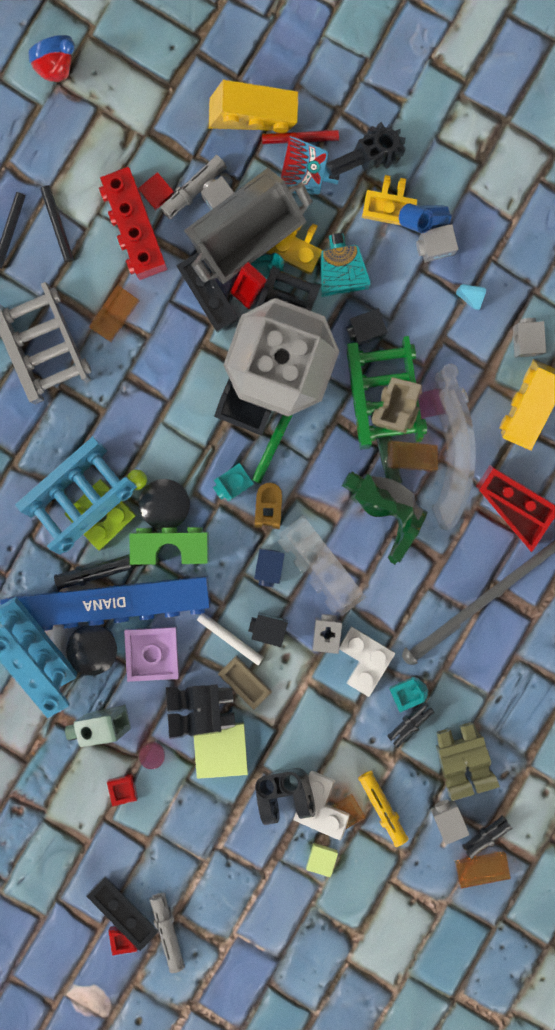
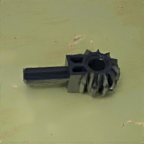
M382 122L377 124L376 127H370L367 134L362 139H359L354 151L327 163L329 175L336 177L360 165L364 171H367L373 167L378 168L381 164H383L385 169L390 168L391 164H398L401 159L400 157L405 153L404 144L406 138L399 136L401 129L393 130L392 123L385 127ZM380 144L386 145L387 148L382 147Z

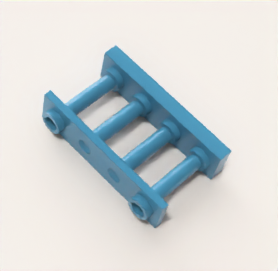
M93 436L15 504L21 513L31 518L33 516L38 517L54 538L47 547L59 555L69 551L74 546L75 541L117 504L127 500L132 495L133 490L137 488L135 483L126 476L120 481L102 459L107 449ZM91 465H95L113 487L102 498L83 476L84 472ZM72 482L79 486L93 504L82 515L64 493V489ZM53 499L59 502L73 520V523L63 532L45 511V506Z
M14 597L0 606V623L3 625L0 627V662L48 719L70 706L69 701L60 692V687L75 679L78 672L72 667L20 600Z

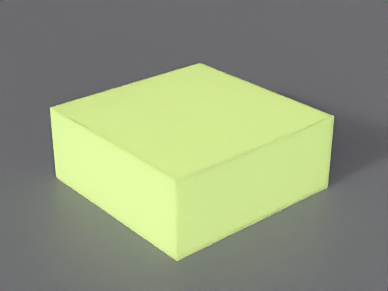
M313 843L306 870L331 878L338 850Z

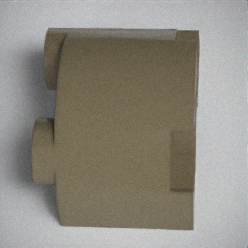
M391 378L389 386H385L382 392L381 401L384 404L379 409H375L372 423L379 427L406 434L407 428H412L419 411V407H416V402L419 395L422 394V385Z

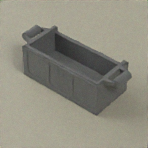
M267 168L185 229L184 232L199 253L197 259L192 263V267L202 282L218 278L224 284L239 273L247 262L251 264L305 224L306 220L303 213L313 200L304 184L298 183L296 186L287 187L283 179ZM296 191L303 204L300 208L291 194ZM202 260L205 262L209 270L212 272L211 274L208 272V270L202 263Z

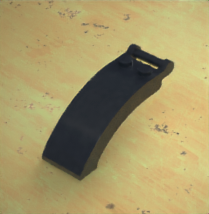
M273 265L257 307L276 298L312 311L322 284L315 281L310 283L280 271V267ZM276 280L309 293L308 299L306 300L275 288ZM281 350L275 353L274 359L279 364H286L289 361V355ZM229 378L214 417L262 436L272 411L239 399Z

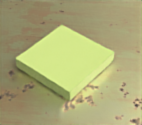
M235 723V727L222 730V733L194 736L197 779L248 775L244 723Z

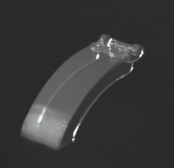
M447 364L436 373L435 381L440 392L432 397L443 427L447 449V467L443 488L436 504L432 505L439 527L444 530L453 529L463 513L471 491L476 461L474 429L466 405L469 400L463 387L460 388L456 380L458 368L454 364Z

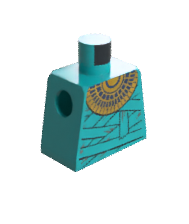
M344 233L330 235L331 249L321 251V297L369 290L371 283L358 245L346 246Z

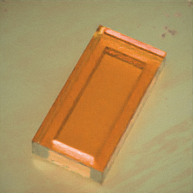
M117 285L89 328L109 342H112L140 302L139 299Z
M390 441L388 442V468L437 471L438 445Z
M504 851L477 856L473 859L467 858L455 861L461 889L511 879L507 856Z

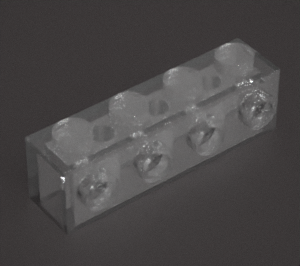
M303 515L279 533L281 537L278 540L279 544L286 553L290 550L294 553L297 559L293 562L302 573L307 570L313 579L309 581L317 593L323 591L328 597L325 603L333 613L338 611L343 616L366 598L365 594Z

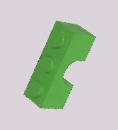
M177 527L162 528V533H152V528H136V533L129 534L130 565L159 563V550L164 544L168 543L174 544L179 548L182 564L209 563V532H203V527H187V532H177Z

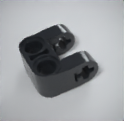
M291 768L271 772L256 781L257 805L261 821L264 825L279 822L280 812L277 798L293 795L296 812L300 819L315 816L313 792L308 775L303 769ZM291 775H292V776H295V777L297 778V780H298V786H297V787H294V786L291 784V782H290V776H291ZM267 780H270L273 783V792L267 788Z

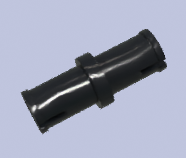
M427 702L421 703L409 716L405 715L402 718L403 721L387 735L390 741L397 735H400L393 743L396 747L399 748L412 733H417L420 730L419 727L430 716L435 714L431 707L422 714L429 706Z
M502 815L487 828L482 827L479 829L480 833L463 844L462 847L467 851V855L473 859L474 856L488 846H494L497 839L513 828Z

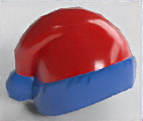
M51 36L39 41L29 49V63H31L32 68L41 78L49 82H61L69 76L72 60L71 53L75 49L71 36Z

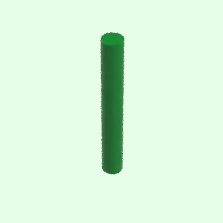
M281 415L251 480L261 484L293 415L289 417Z

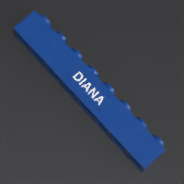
M208 576L16 596L44 631L52 630L53 625L63 624L64 629L78 627V622H88L89 626L104 624L106 619H114V623L128 622L129 617L139 616V620H149L155 618L154 614L165 613V617L180 616V611L189 610L190 615L206 613L205 609L211 607ZM7 597L1 599V605L13 599L14 597Z

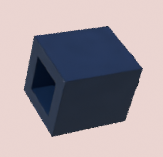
M264 548L259 549L254 576L255 580H259L258 585L274 587V583L280 584L285 552Z

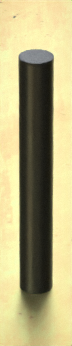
M49 185L43 186L40 190L64 262L73 261L74 257Z
M20 192L15 194L0 239V269L3 267L26 195Z

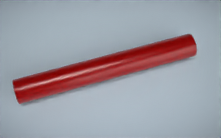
M339 130L262 134V145L285 144L289 142L290 136L304 142L339 141Z

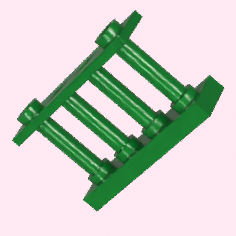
M404 336L401 343L402 348L365 353L363 350L359 351L358 342L347 344L346 354L360 450L370 449L372 441H375L376 438L405 434L383 427L374 428V425L369 426L368 416H371L375 409L382 407L384 402H370V400H366L364 391H368V388L389 385L391 378L416 383L413 359H416V349L414 344H410L409 336ZM404 358L406 373L375 377L362 375L361 366H365V363ZM419 400L416 402V407H419ZM420 407L412 428H407L406 433H415L416 443L421 442L424 434H427L426 419H421Z

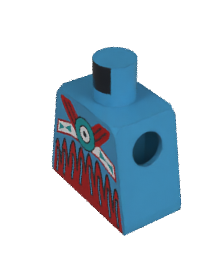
M289 137L281 173V179L284 180L287 187L303 183L309 194L318 195L321 192L323 181L338 185L340 175L336 177L329 175L326 166L329 155L328 151L295 137Z

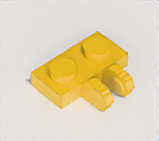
M385 175L381 192L367 190L361 218L401 225L399 223V213L402 207L408 203L417 205L418 200L403 197L406 184L405 178H400L398 181L397 195L387 194L391 183V176Z
M312 224L309 227L304 241L296 237L301 229L299 227L268 250L266 254L278 253L285 263L312 275L321 256V251H323L310 244L318 225Z

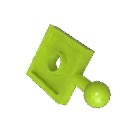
M133 470L127 476L137 486L134 490L144 488L147 483V476L141 470ZM99 479L92 486L101 498L112 489L103 479ZM84 494L73 505L82 515L93 504ZM121 501L107 513L105 521H98L83 535L100 551L137 515L124 501ZM65 512L64 515L73 523V520Z

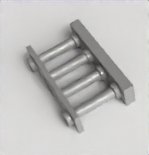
M46 282L41 284L45 294L12 309L4 308L0 304V335L29 402L33 404L44 401L42 393H45V389L80 375L83 381L89 382L91 379L88 374L92 372L86 358H81L58 305L61 302V298L56 288H51ZM48 304L50 305L55 316L54 319L21 333L14 331L11 323L14 322L15 318ZM60 328L65 342L33 356H25L22 349L25 342ZM70 351L75 366L42 380L35 379L32 370L35 369L34 366Z

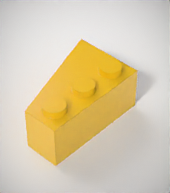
M222 80L209 99V129L269 130L276 133H286L297 124L298 91Z
M533 359L523 378L519 392H516L512 400V408L509 415H505L499 429L502 430L503 439L532 450L555 405V368Z

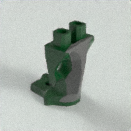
M352 471L349 472L341 486L352 492L351 500L358 503L370 516H394L398 520L397 536L387 558L394 565L397 562L400 563L410 545L418 536L428 512L417 505L414 494L402 484L383 477H374L368 474L361 477Z

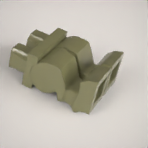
M473 722L459 726L463 738L457 740L453 739L450 729L437 732L438 745H436V750L443 776L446 778L445 784L448 796L452 801L475 795L473 789L479 794L500 787L496 776L489 769L491 759L484 738L478 733ZM467 768L470 771L471 782L465 776Z

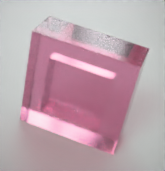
M438 388L422 392L419 395L421 419L447 414L442 389Z

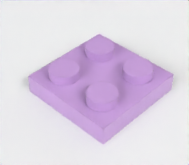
M177 627L124 630L127 682L179 679Z

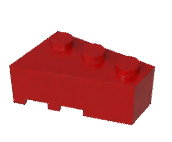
M489 465L476 487L532 552L555 518V504Z

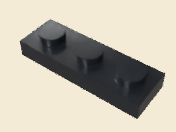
M196 253L176 266L218 333L239 319L215 279L202 282L192 267V263L199 256V253ZM202 260V263L204 264V266L206 267V269L208 270V272L211 274V272L209 271L208 267L206 266V264H205L204 261Z
M106 876L86 894V897L139 951L158 933V929Z

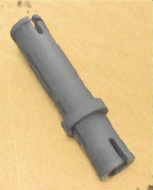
M215 155L208 164L199 170L182 187L179 186L175 190L176 193L160 206L162 212L171 220L186 205H191L193 203L192 200L203 190V186L227 168L224 161L218 155Z
M158 893L149 898L155 917L154 926L158 928L169 972L177 973L182 971V968H185V963L174 930V916L170 914L165 893Z

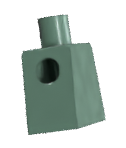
M126 705L83 715L74 721L73 725L65 727L67 740H78L80 747L117 741L131 730Z

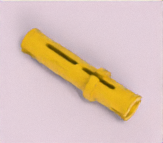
M372 770L365 772L358 777V780L361 782L379 815L381 826L386 828L395 847L403 845L409 840V837L399 822L400 817L398 813L393 811Z

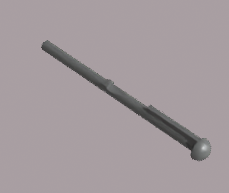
M555 540L411 650L405 647L402 652L403 660L409 665L417 664L418 659L458 630L464 621L493 599L500 597L506 589L554 554Z

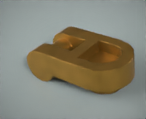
M265 483L257 491L254 528L272 526V529H280L282 491L274 483ZM263 508H274L273 516L263 515Z

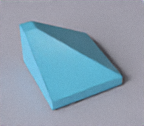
M462 284L456 290V294L473 309L480 310L486 289L484 287Z

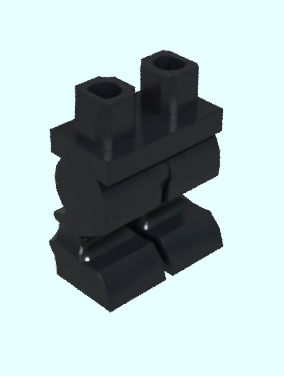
M218 684L190 686L185 690H180L178 687H166L167 711L169 713L182 712L183 710L193 711L186 716L179 713L167 714L170 739L183 738L187 735L194 737L222 733V730L235 727L234 713L220 714V704L233 703L232 688H218Z

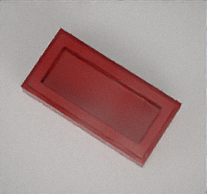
M247 262L241 268L231 289V294L247 309H250L258 299L267 279Z

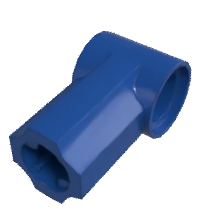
M408 203L402 207L399 213V223L403 227L424 234L431 229L450 224L452 215L449 212V208L445 205L417 206Z

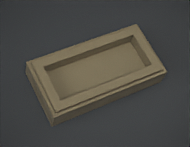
M237 655L218 673L253 710L272 693V690Z

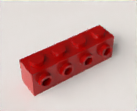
M130 167L100 177L103 186L99 187V191L104 203L109 201L112 210L108 211V215L113 227L118 225L121 234L117 235V239L122 251L127 249L130 259H127L126 263L131 275L136 274L138 279L142 280L168 270Z

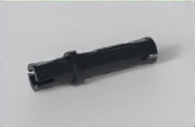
M127 554L123 557L86 567L80 565L75 570L58 575L55 574L54 581L59 591L78 584L84 586L92 580L128 570L131 571L133 566L130 565V556Z

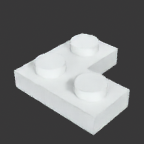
M352 626L339 646V650L359 661L347 684L369 697L394 657L395 652Z
M311 771L308 778L315 802V816L300 819L296 812L293 820L341 840L351 814L327 804L335 780Z

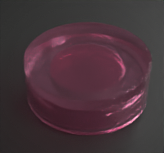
M156 742L145 744L139 753L140 763L147 769H157L165 759L164 748Z

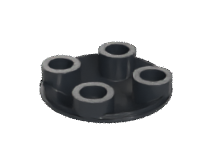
M159 479L151 482L144 488L139 499V510L143 519L150 526L161 530L162 528L179 526L186 519L190 509L188 493L182 485L170 479Z
M85 625L75 630L68 639L66 654L70 664L78 672L85 675H99L113 665L117 656V644L110 630L99 625Z

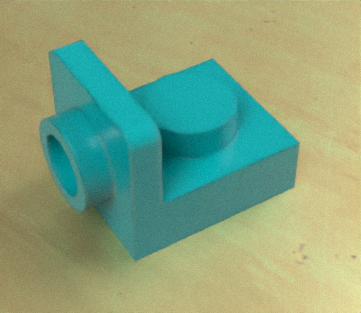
M239 463L220 477L214 479L216 485L213 489L221 500L226 498L227 501H230L254 485V483Z

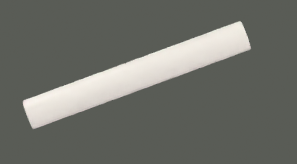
M205 613L201 614L197 621L256 665H259L264 657Z

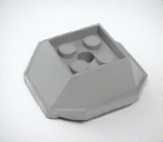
M274 298L241 315L223 366L239 399L289 417L322 401L339 354V349L325 316ZM281 350L287 352L289 361L286 364L277 363L274 359L276 352Z

